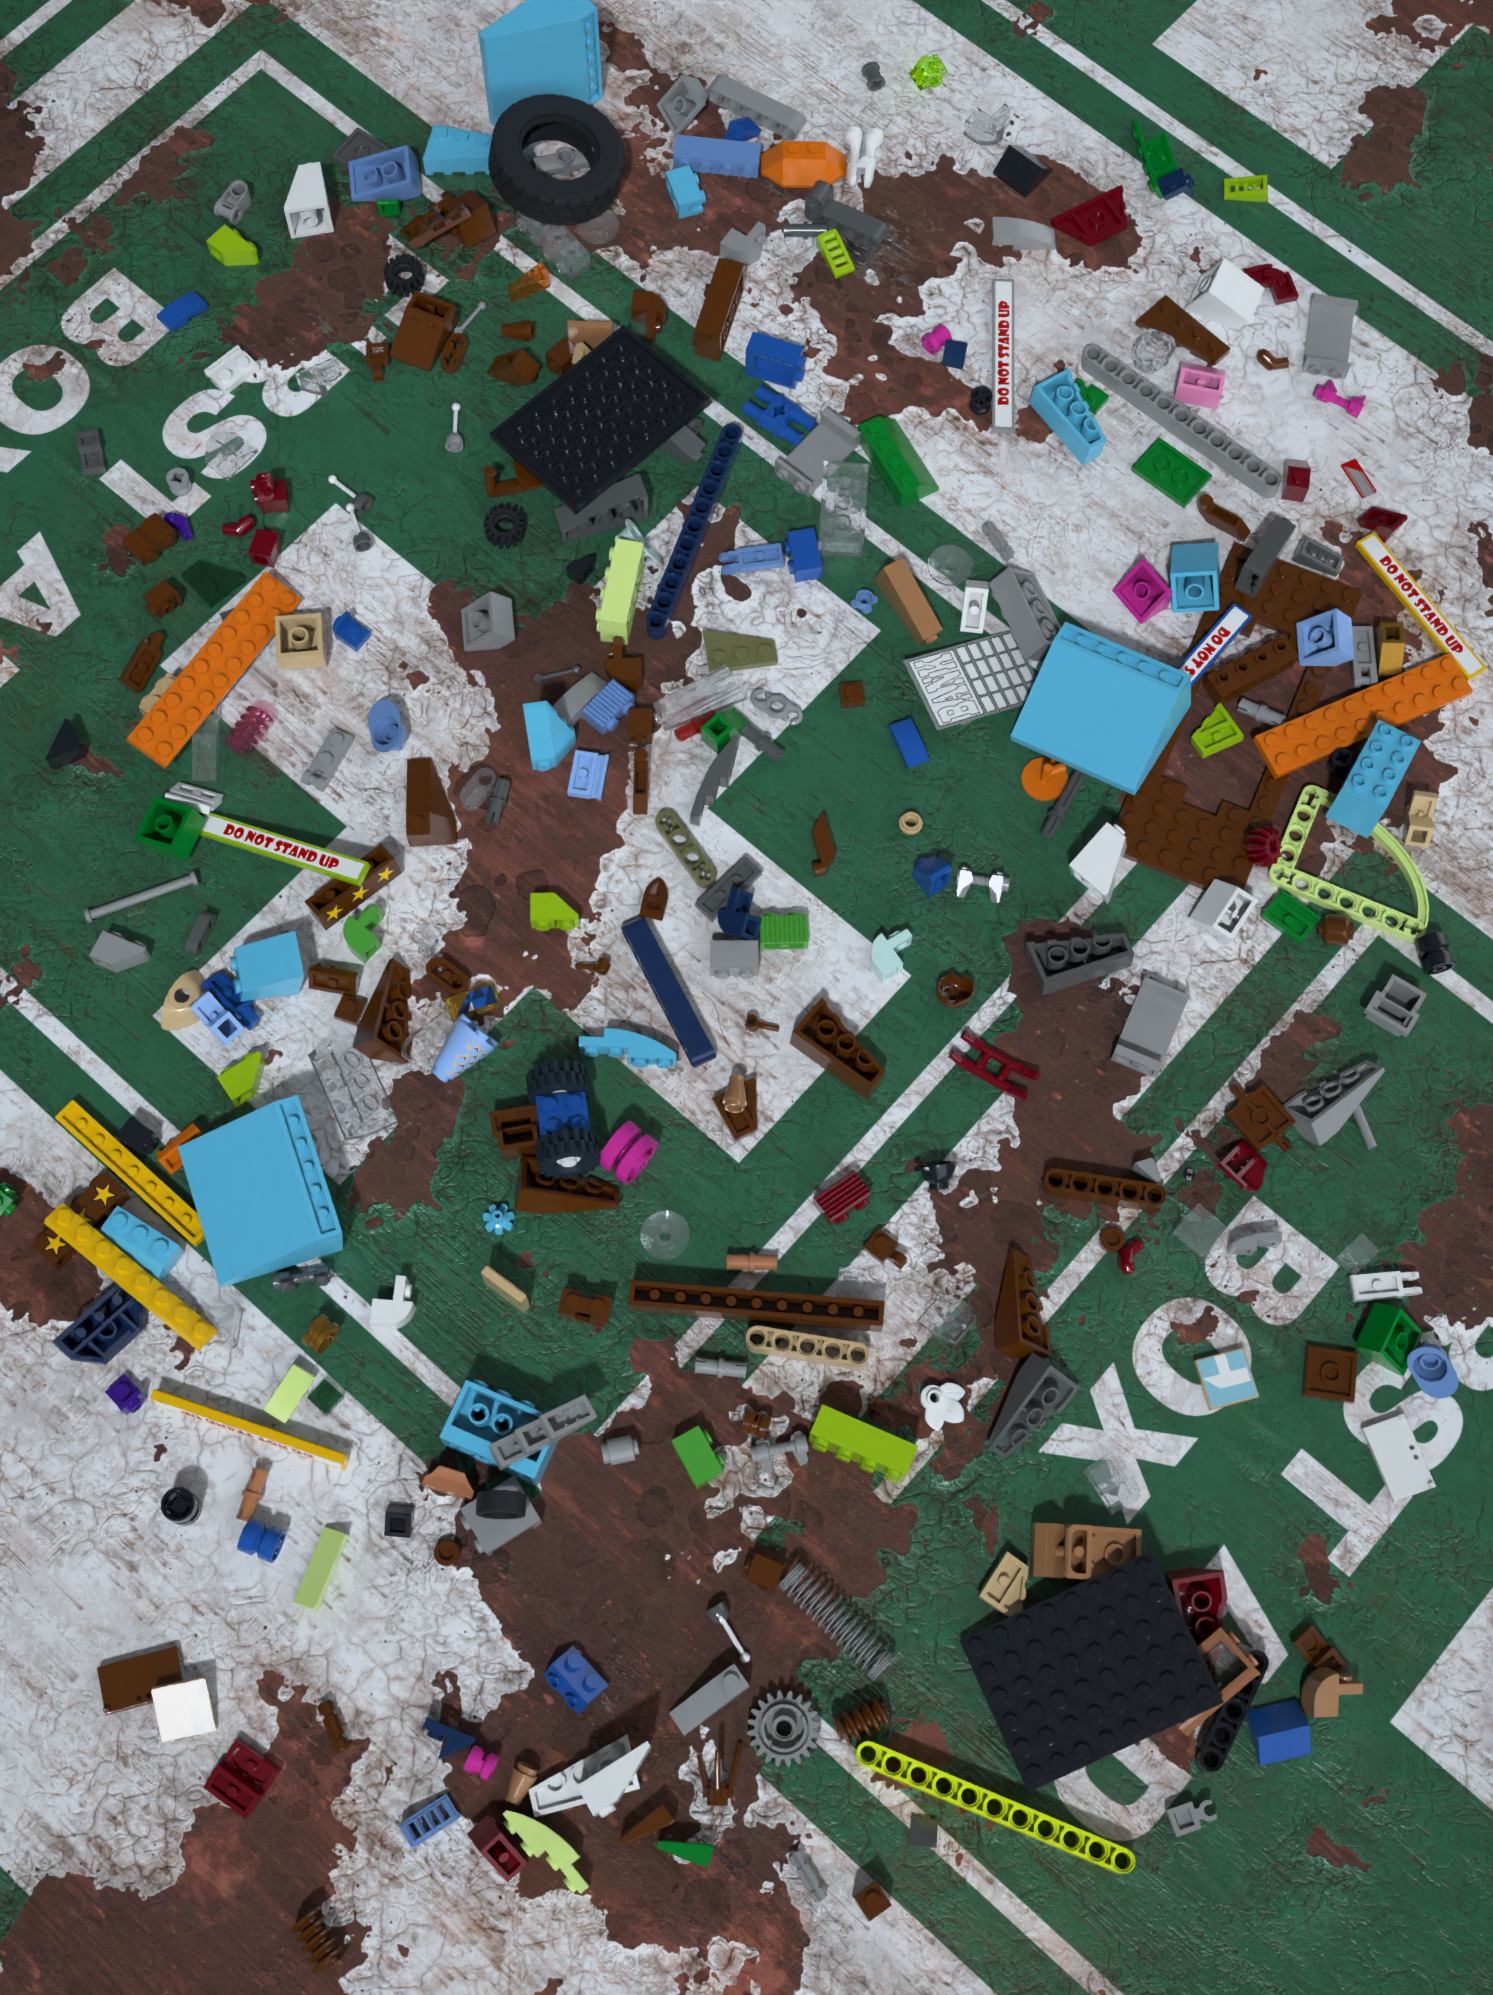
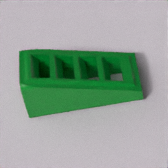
M665 1840L658 1841L657 1849L703 1867H708L715 1847L712 1844Z

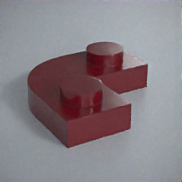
M1264 264L1243 270L1245 274L1262 287L1270 288L1276 305L1297 301L1299 295L1288 271L1284 273L1277 268H1272L1273 264Z

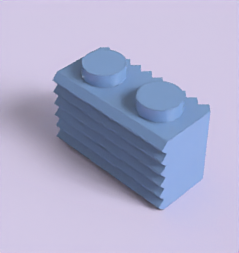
M612 679L583 708V719L597 729L598 732H601L602 735L608 730L613 731L618 726L619 719L624 714L628 715V709L635 707L634 695L615 679Z

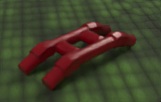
M965 1030L960 1038L967 1042L974 1050L982 1053L978 1061L974 1064V1062L965 1056L963 1057L955 1050L951 1051L948 1058L964 1071L970 1072L998 1088L1001 1092L1025 1101L1028 1092L1017 1088V1086L1007 1081L1005 1082L1011 1070L1020 1076L1028 1077L1035 1081L1038 1080L1040 1072L1011 1059ZM990 1058L1003 1065L997 1076L984 1070Z

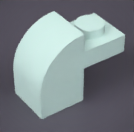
M908 929L892 933L888 940L881 933L874 940L870 954V965L881 983L902 972L903 962L896 953L911 945L912 934Z

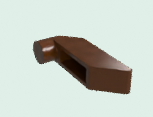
M1205 494L1200 497L1198 509L1205 521L1234 538L1245 542L1251 531L1243 519L1213 503V498L1210 495Z
M638 748L634 752L633 815H647L648 752L643 748Z
M824 813L821 814L812 829V838L819 862L811 863L814 877L825 875L836 858V851Z

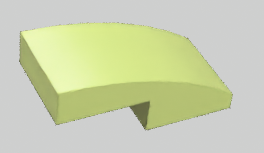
M294 1363L272 1395L264 1411L281 1422L286 1423L316 1376Z

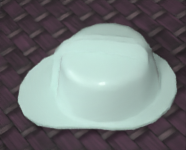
M627 518L625 520L626 527L615 537V542L616 538L644 543V557L649 555L661 563L662 559L658 552L643 537L637 526Z

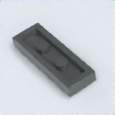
M745 856L695 903V907L713 922L718 917V909L726 910L731 887L746 891L762 876V871Z

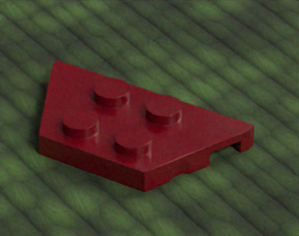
M1122 185L1052 218L1051 225L1089 247L1126 230L1128 223L1127 215H1125L1126 207L1125 201H1123Z

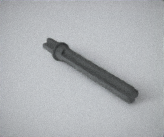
M1076 769L1074 770L1056 805L1047 813L1049 818L1041 831L1042 836L1052 839L1059 825L1065 822L1067 810L1087 774Z

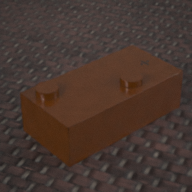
M723 258L718 259L711 282L705 286V300L694 329L692 346H695L696 356L716 361L721 360L744 292V263Z

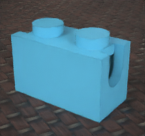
M690 165L665 171L666 188L678 218L682 219L703 213L702 203H706L705 193L703 189H699L697 173L692 172Z

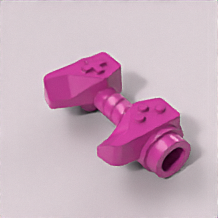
M1329 380L1326 386L1319 384L1314 394L1317 400L1324 403L1332 402L1345 408L1349 415L1358 418L1364 406L1365 395L1351 397L1349 401L1336 395L1338 390L1335 388L1333 380Z

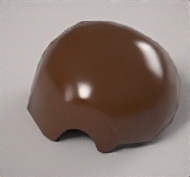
M955 973L940 978L935 987L937 999L944 1006L951 1009L966 1006L975 993V984L967 975L959 977Z

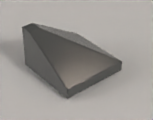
M911 1816L908 1845L936 1848L938 1820Z

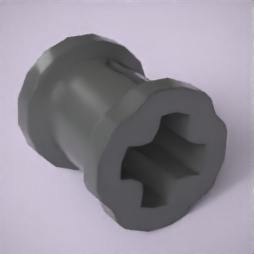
M876 61L866 63L861 70L862 75L867 79V88L870 91L880 90L885 85V79L881 76L879 72L880 66Z

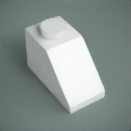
M965 580L960 631L983 634L989 591L988 582Z

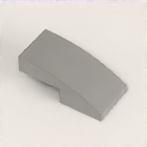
M1264 1232L1243 1237L1233 1242L1227 1248V1254L1252 1256L1257 1250V1246L1277 1248L1282 1242V1232Z

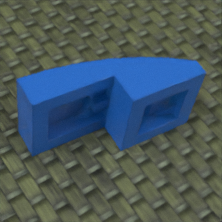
M192 291L166 306L157 314V319L166 328L173 331L188 325L190 317L207 311V303Z
M911 718L888 726L895 746L900 750L906 769L930 760Z

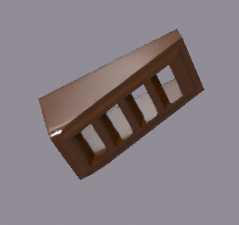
M659 1805L623 1834L619 1840L622 1844L630 1843L672 1825L675 1820L664 1805Z

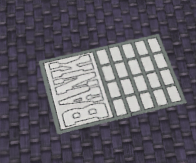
M1010 630L903 660L937 730L1024 705L1037 678L1029 661L1020 654V647L1016 639L1011 635Z

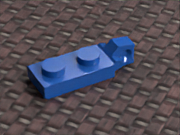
M223 971L202 982L201 987L205 991H209L222 1007L228 1010L238 1022L241 1021L242 1025L249 1031L258 1026L260 1018L255 1014V1009L252 1006L253 1002L251 1000L240 1001L239 993L235 994L233 981Z

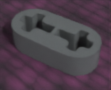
M202 911L199 914L185 944L186 952L196 956L201 954L214 928L216 915L206 911Z

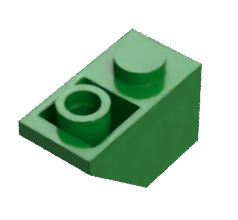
M735 708L718 712L701 727V740L718 755L733 736H739L743 727L750 722Z

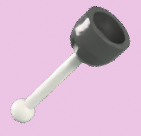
M335 475L328 477L329 483L336 484L354 498L353 504L358 511L366 513L371 509L373 499L364 493L356 495L340 483Z
M348 503L346 510L350 512L357 533L353 537L354 549L357 552H365L372 547L371 539L368 534L360 531L354 513L355 506L353 503Z
M722 1601L706 1611V1614L713 1623L723 1625L740 1654L741 1662L747 1663L750 1660V1655L744 1652L726 1620L729 1617V1610L725 1602Z

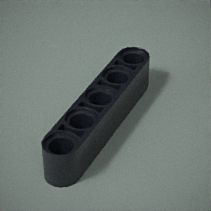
M1260 1650L1249 1652L1260 1662L1258 1669L1260 1675L1248 1683V1693L1244 1695L1238 1691L1215 1712L1195 1756V1765L1201 1772H1216L1221 1769L1268 1669V1657ZM1239 1664L1229 1684L1244 1672ZM1228 1704H1232L1237 1708L1238 1714L1235 1719L1230 1718L1226 1713ZM1217 1728L1223 1729L1226 1733L1224 1743H1219L1215 1738ZM1207 1752L1211 1753L1215 1758V1764L1212 1768L1207 1767L1203 1761V1757Z

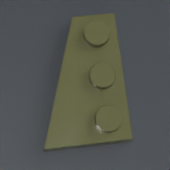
M703 630L709 674L775 666L778 664L774 640Z

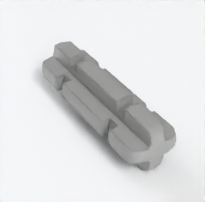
M990 521L982 526V532L986 537H989L988 540L995 550L1001 553V558L1004 561H1009L1014 557V551L1010 546H1007L1008 543L1001 533L995 530V525Z
M797 1850L789 1856V1860L793 1867L796 1866V1872L806 1889L810 1890L813 1901L819 1903L827 1897V1893L823 1886L820 1887L818 1884L820 1881L809 1863L805 1862L806 1858L802 1851Z

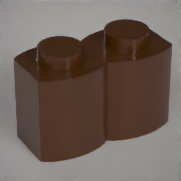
M154 513L146 518L138 528L131 531L123 539L122 543L125 549L137 561L146 566L149 563L155 562L160 552L171 548L178 537L175 530L157 513Z

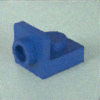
M748 116L732 120L729 123L724 139L745 141L759 137L761 129Z
M347 611L342 616H338L333 623L332 628L335 638L356 652L371 637L370 631L354 621L351 614Z

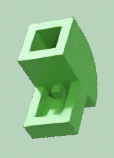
M374 904L369 909H364L360 913L358 920L349 915L343 928L344 938L349 950L364 964L381 948L378 938L371 933L383 920L381 910Z

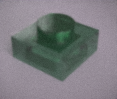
M324 1379L307 1398L327 1416L345 1397Z

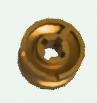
M321 1314L310 1324L308 1333L305 1332L301 1340L307 1347L311 1346L312 1351L317 1355L323 1353L332 1344L340 1331V1326L335 1322L331 1323L329 1317L325 1314Z

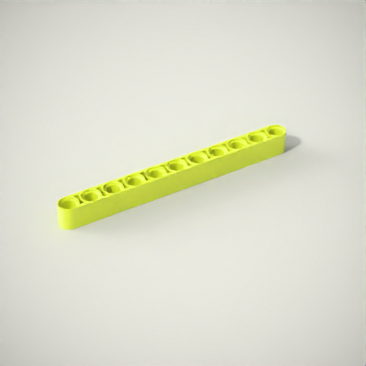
M866 1741L861 1743L855 1751L856 1761L862 1767L1109 1871L1125 1874L1132 1871L1135 1866V1857L1127 1848L884 1746ZM863 1747H871L874 1750L875 1757L872 1762L862 1760L860 1752ZM889 1757H895L900 1763V1768L895 1773L889 1772L886 1768L885 1763ZM918 1767L924 1771L925 1779L922 1783H915L911 1779L913 1768ZM940 1778H945L950 1784V1790L946 1794H941L936 1789V1782ZM966 1788L971 1789L975 1794V1800L971 1805L965 1804L961 1798V1794ZM991 1799H995L1000 1804V1811L997 1815H991L987 1811V1803ZM1016 1810H1021L1025 1814L1026 1820L1022 1826H1017L1012 1820V1815ZM1042 1820L1047 1821L1051 1826V1832L1047 1837H1043L1038 1832V1824ZM1067 1831L1073 1832L1076 1836V1844L1071 1848L1066 1846L1063 1841L1064 1834ZM1093 1842L1099 1843L1102 1848V1853L1098 1858L1092 1857L1089 1853V1846ZM1118 1853H1123L1127 1857V1865L1123 1869L1118 1868L1115 1864V1857Z

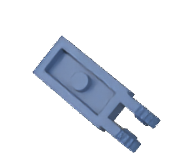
M781 543L738 548L734 551L722 552L719 555L721 563L738 561V563L727 564L721 567L723 575L781 568L785 564Z

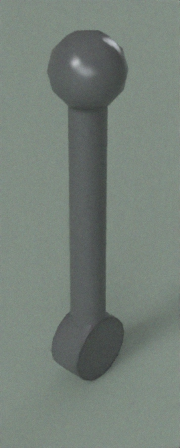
M575 665L572 669L546 675L535 674L533 679L535 683L540 684L545 679L571 673L579 674L581 668Z

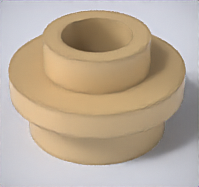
M907 812L900 817L899 827L903 833L914 835L922 828V818L917 813ZM913 822L915 826L909 827L906 823Z

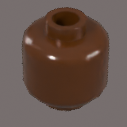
M1326 915L1324 923L1319 922V937H1323L1326 945L1346 946L1349 940H1353L1354 921H1350L1347 915Z

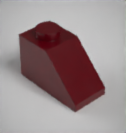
M1284 460L1281 499L1297 502L1304 501L1309 490L1311 468L1307 461Z
M489 1815L467 1833L479 1852L507 1882L528 1864L526 1859Z

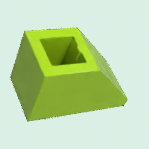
M225 224L206 240L210 254L225 266L256 265L259 263L256 246L250 241H245L237 230H231Z
M530 893V922L532 928H536L539 931H548L550 928H560L565 931L580 928L579 915L555 893Z
M259 1050L245 1055L240 1063L235 1066L226 1067L221 1071V1075L217 1076V1079L236 1107L258 1094L266 1062Z

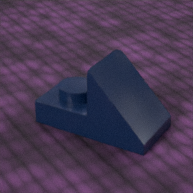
M426 1717L422 1727L428 1730L427 1736L441 1742L443 1737L446 1738L438 1757L439 1760L476 1745L478 1739L428 1717Z

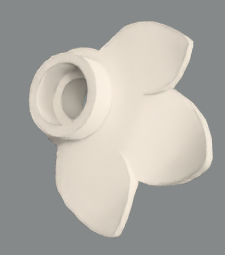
M944 1383L940 1387L928 1385L922 1389L920 1402L925 1408V1421L932 1429L939 1431L944 1421L949 1423L964 1421V1410L958 1402L965 1394L964 1389L954 1383ZM932 1393L937 1397L934 1403L930 1400Z

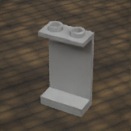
M1321 294L1314 295L1309 310L1302 372L1311 375L1329 376L1334 379H1346L1351 367V363H1348L1353 317L1358 308V300Z
M826 407L821 412L820 424L784 461L780 458L775 460L774 472L778 478L790 483L798 493H803L810 497L860 445L861 432Z
M1145 977L1110 1060L1156 1079L1190 995L1186 994L1181 988L1164 985L1157 978Z

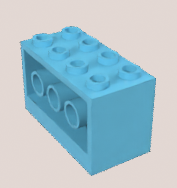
M1378 719L1325 817L1368 839L1387 809L1421 741Z
M474 1379L473 1382L466 1380L439 1438L445 1446L499 1469L488 1448L489 1445L513 1434L516 1429L537 1420L539 1416L549 1412V1410H544L542 1413L535 1409L534 1404L521 1399L520 1403L514 1401L511 1398L512 1395L503 1390L491 1391L487 1388L488 1385L480 1380ZM485 1415L484 1420L479 1422L476 1420L479 1416ZM502 1426H509L508 1430L504 1432L500 1431V1428ZM558 1441L502 1469V1471L538 1486Z

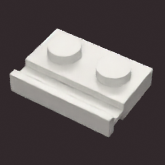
M237 345L207 367L204 373L206 377H209L227 395L260 369L259 365Z
M178 782L169 790V793H165L164 800L189 806L197 812L209 815L210 811H214L222 803L223 794Z

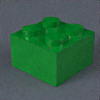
M154 797L134 839L148 851L186 862L206 819L192 807Z

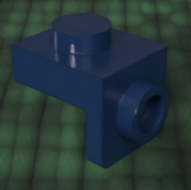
M1183 168L1158 179L1166 201L1185 191L1189 196L1194 195L1192 189L1195 186L1194 180L1190 173H1185Z

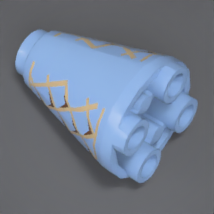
M462 1013L454 1021L433 1063L434 1067L431 1071L446 1083L449 1079H454L493 1052L498 1043L491 1036L486 1035L477 1023Z

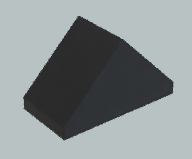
M66 718L45 758L50 767L55 770L87 757L72 723Z

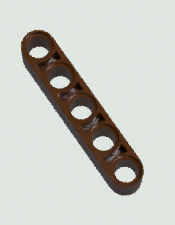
M1059 1168L1050 1169L1042 1181L1043 1191L1050 1196L1149 1212L1158 1210L1166 1199L1165 1189L1158 1184ZM1056 1178L1059 1180L1060 1186L1054 1187L1050 1185L1048 1179ZM1081 1182L1085 1190H1076L1073 1183ZM1098 1186H1106L1109 1189V1194H1101ZM1128 1189L1132 1191L1134 1198H1126L1122 1190ZM1147 1194H1155L1158 1197L1159 1201H1150L1147 1197Z

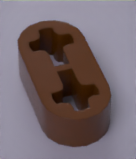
M455 333L448 338L440 357L441 368L447 374H454L461 368L468 351V341L465 335ZM459 342L462 343V345L459 344L457 349L455 350L454 345H457ZM453 357L454 362H451L450 365H447V363H449Z

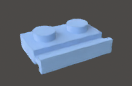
M575 750L567 791L568 796L585 799L594 798L601 801L609 755L605 754L604 756L599 755V753Z

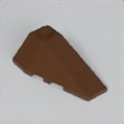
M431 758L407 759L406 836L410 847L457 844L456 820Z
M521 1155L515 1188L516 1211L550 1214L618 1209L619 1188L592 1177L587 1179L579 1176L576 1178L569 1176L568 1179H563L562 1177L553 1179L552 1176L545 1177L544 1174L541 1175L539 1173L536 1157Z

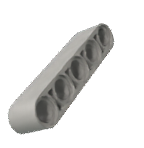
M717 75L706 90L707 98L712 103L743 118L748 116L755 124L786 139L793 140L805 124V118L799 111L724 75Z

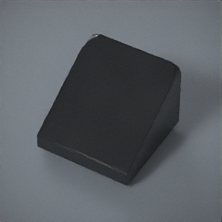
M588 556L567 565L568 578L582 585L594 571L593 557Z
M389 1504L385 1513L384 1536L410 1538L414 1506Z

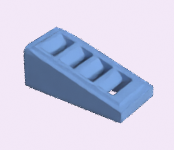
M445 1794L400 1823L399 1827L412 1849H415L459 1819L460 1815L448 1795ZM439 1805H444L450 1815L448 1819L444 1818L438 1807ZM432 1810L440 1821V1824L437 1826L429 1814ZM422 1817L425 1818L431 1828L428 1832H426L419 1820ZM413 1823L421 1834L419 1838H416L410 1827Z

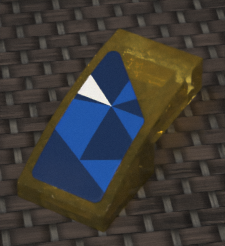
M493 983L479 986L445 999L453 1022L462 1013L466 1017H471L477 1013L483 1015L502 1006Z

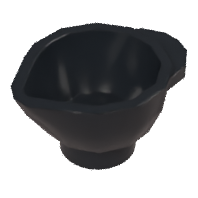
M958 1162L920 1163L919 1166H914V1171L921 1172L924 1180L928 1182L930 1190L949 1188L948 1181L953 1177Z

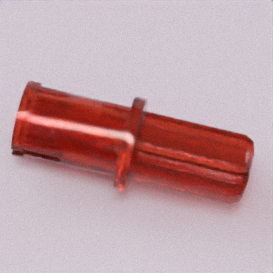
M710 710L698 718H691L689 723L675 729L674 735L676 739L682 742L695 734L700 735L701 727L716 712Z

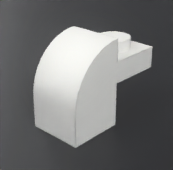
M396 1275L393 1300L372 1299L369 1321L372 1329L395 1330L403 1327L412 1319L416 1306L413 1302L407 1301L412 1296V1284H409L406 1276Z

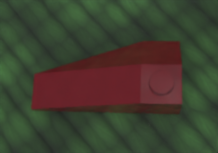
M1185 1568L1164 1572L1166 1583L1198 1647L1223 1626L1222 1616L1224 1606L1227 1603L1224 1571L1219 1569ZM1218 1649L1204 1660L1213 1679Z

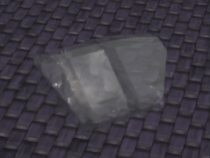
M236 432L215 433L206 443L205 464L228 481L258 453V449Z
M939 1295L917 1321L940 1342L956 1346L976 1323L977 1319L974 1308L962 1300L949 1299Z

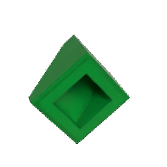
M377 199L379 216L401 215V201L399 199Z

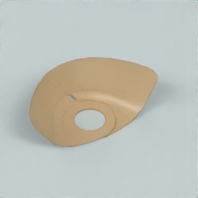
M197 970L184 973L170 988L162 1009V1029L168 1031L189 1027L200 1020L188 1007L205 992L201 987L205 979ZM179 989H186L190 993L189 999L184 1003H179L174 999L175 992Z

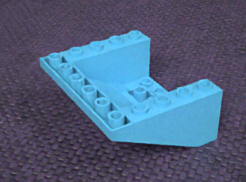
M527 0L478 33L489 120L494 127L498 118L508 107L526 97L529 98L530 96L540 94L564 95L586 102L588 105H593L603 98L598 10L590 0Z
M1065 622L1050 646L1010 735L1011 741L1060 763L1063 762L1069 767L1135 796L1191 706V674Z
M298 1095L274 1101L178 1146L220 1288L343 1250L342 1230Z

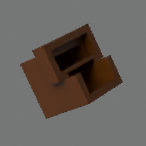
M472 190L442 205L445 216L461 204L472 215L447 230L453 237L458 235L459 241L467 249L497 233L488 204Z
M535 1104L489 1112L493 1138H498L503 1162L520 1159L521 1155L536 1156L535 1144L539 1139V1127Z

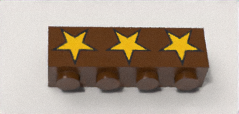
M382 844L360 859L371 865L361 887L333 879L304 901L313 917L325 930L329 929L402 873L395 858Z
M103 1172L91 1180L89 1188L83 1194H78L72 1200L69 1208L98 1231L116 1206L122 1207L131 1197L111 1177ZM50 1228L40 1232L36 1236L35 1242L31 1245L58 1271L78 1252Z

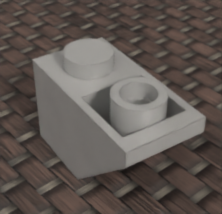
M102 931L89 954L96 965L116 973L147 962L151 958L143 943L133 940V942L127 941L123 935L114 931L111 934Z

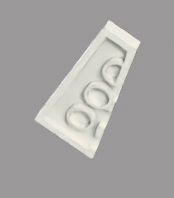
M628 1734L529 1789L534 1817L586 1804L577 1785L629 1753L631 1747ZM637 1773L624 1793L640 1789Z

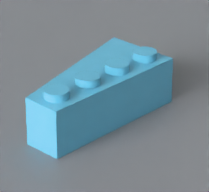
M434 124L423 156L425 174L433 175V172H444V175H453V172H465L466 175H474L475 172L489 174L488 158L492 135Z
M1068 368L1034 386L1029 404L1078 461L1085 465L1101 455L1106 438L1095 417L1091 416L1089 406L1086 401H1083L1079 393L1080 389L1077 383L1073 382L1071 378L1072 373Z

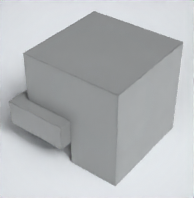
M1393 974L1382 990H1377L1363 1013L1367 1014L1365 1018L1397 1037H1400V1035L1407 1037L1420 1016L1416 1012L1427 996V993Z

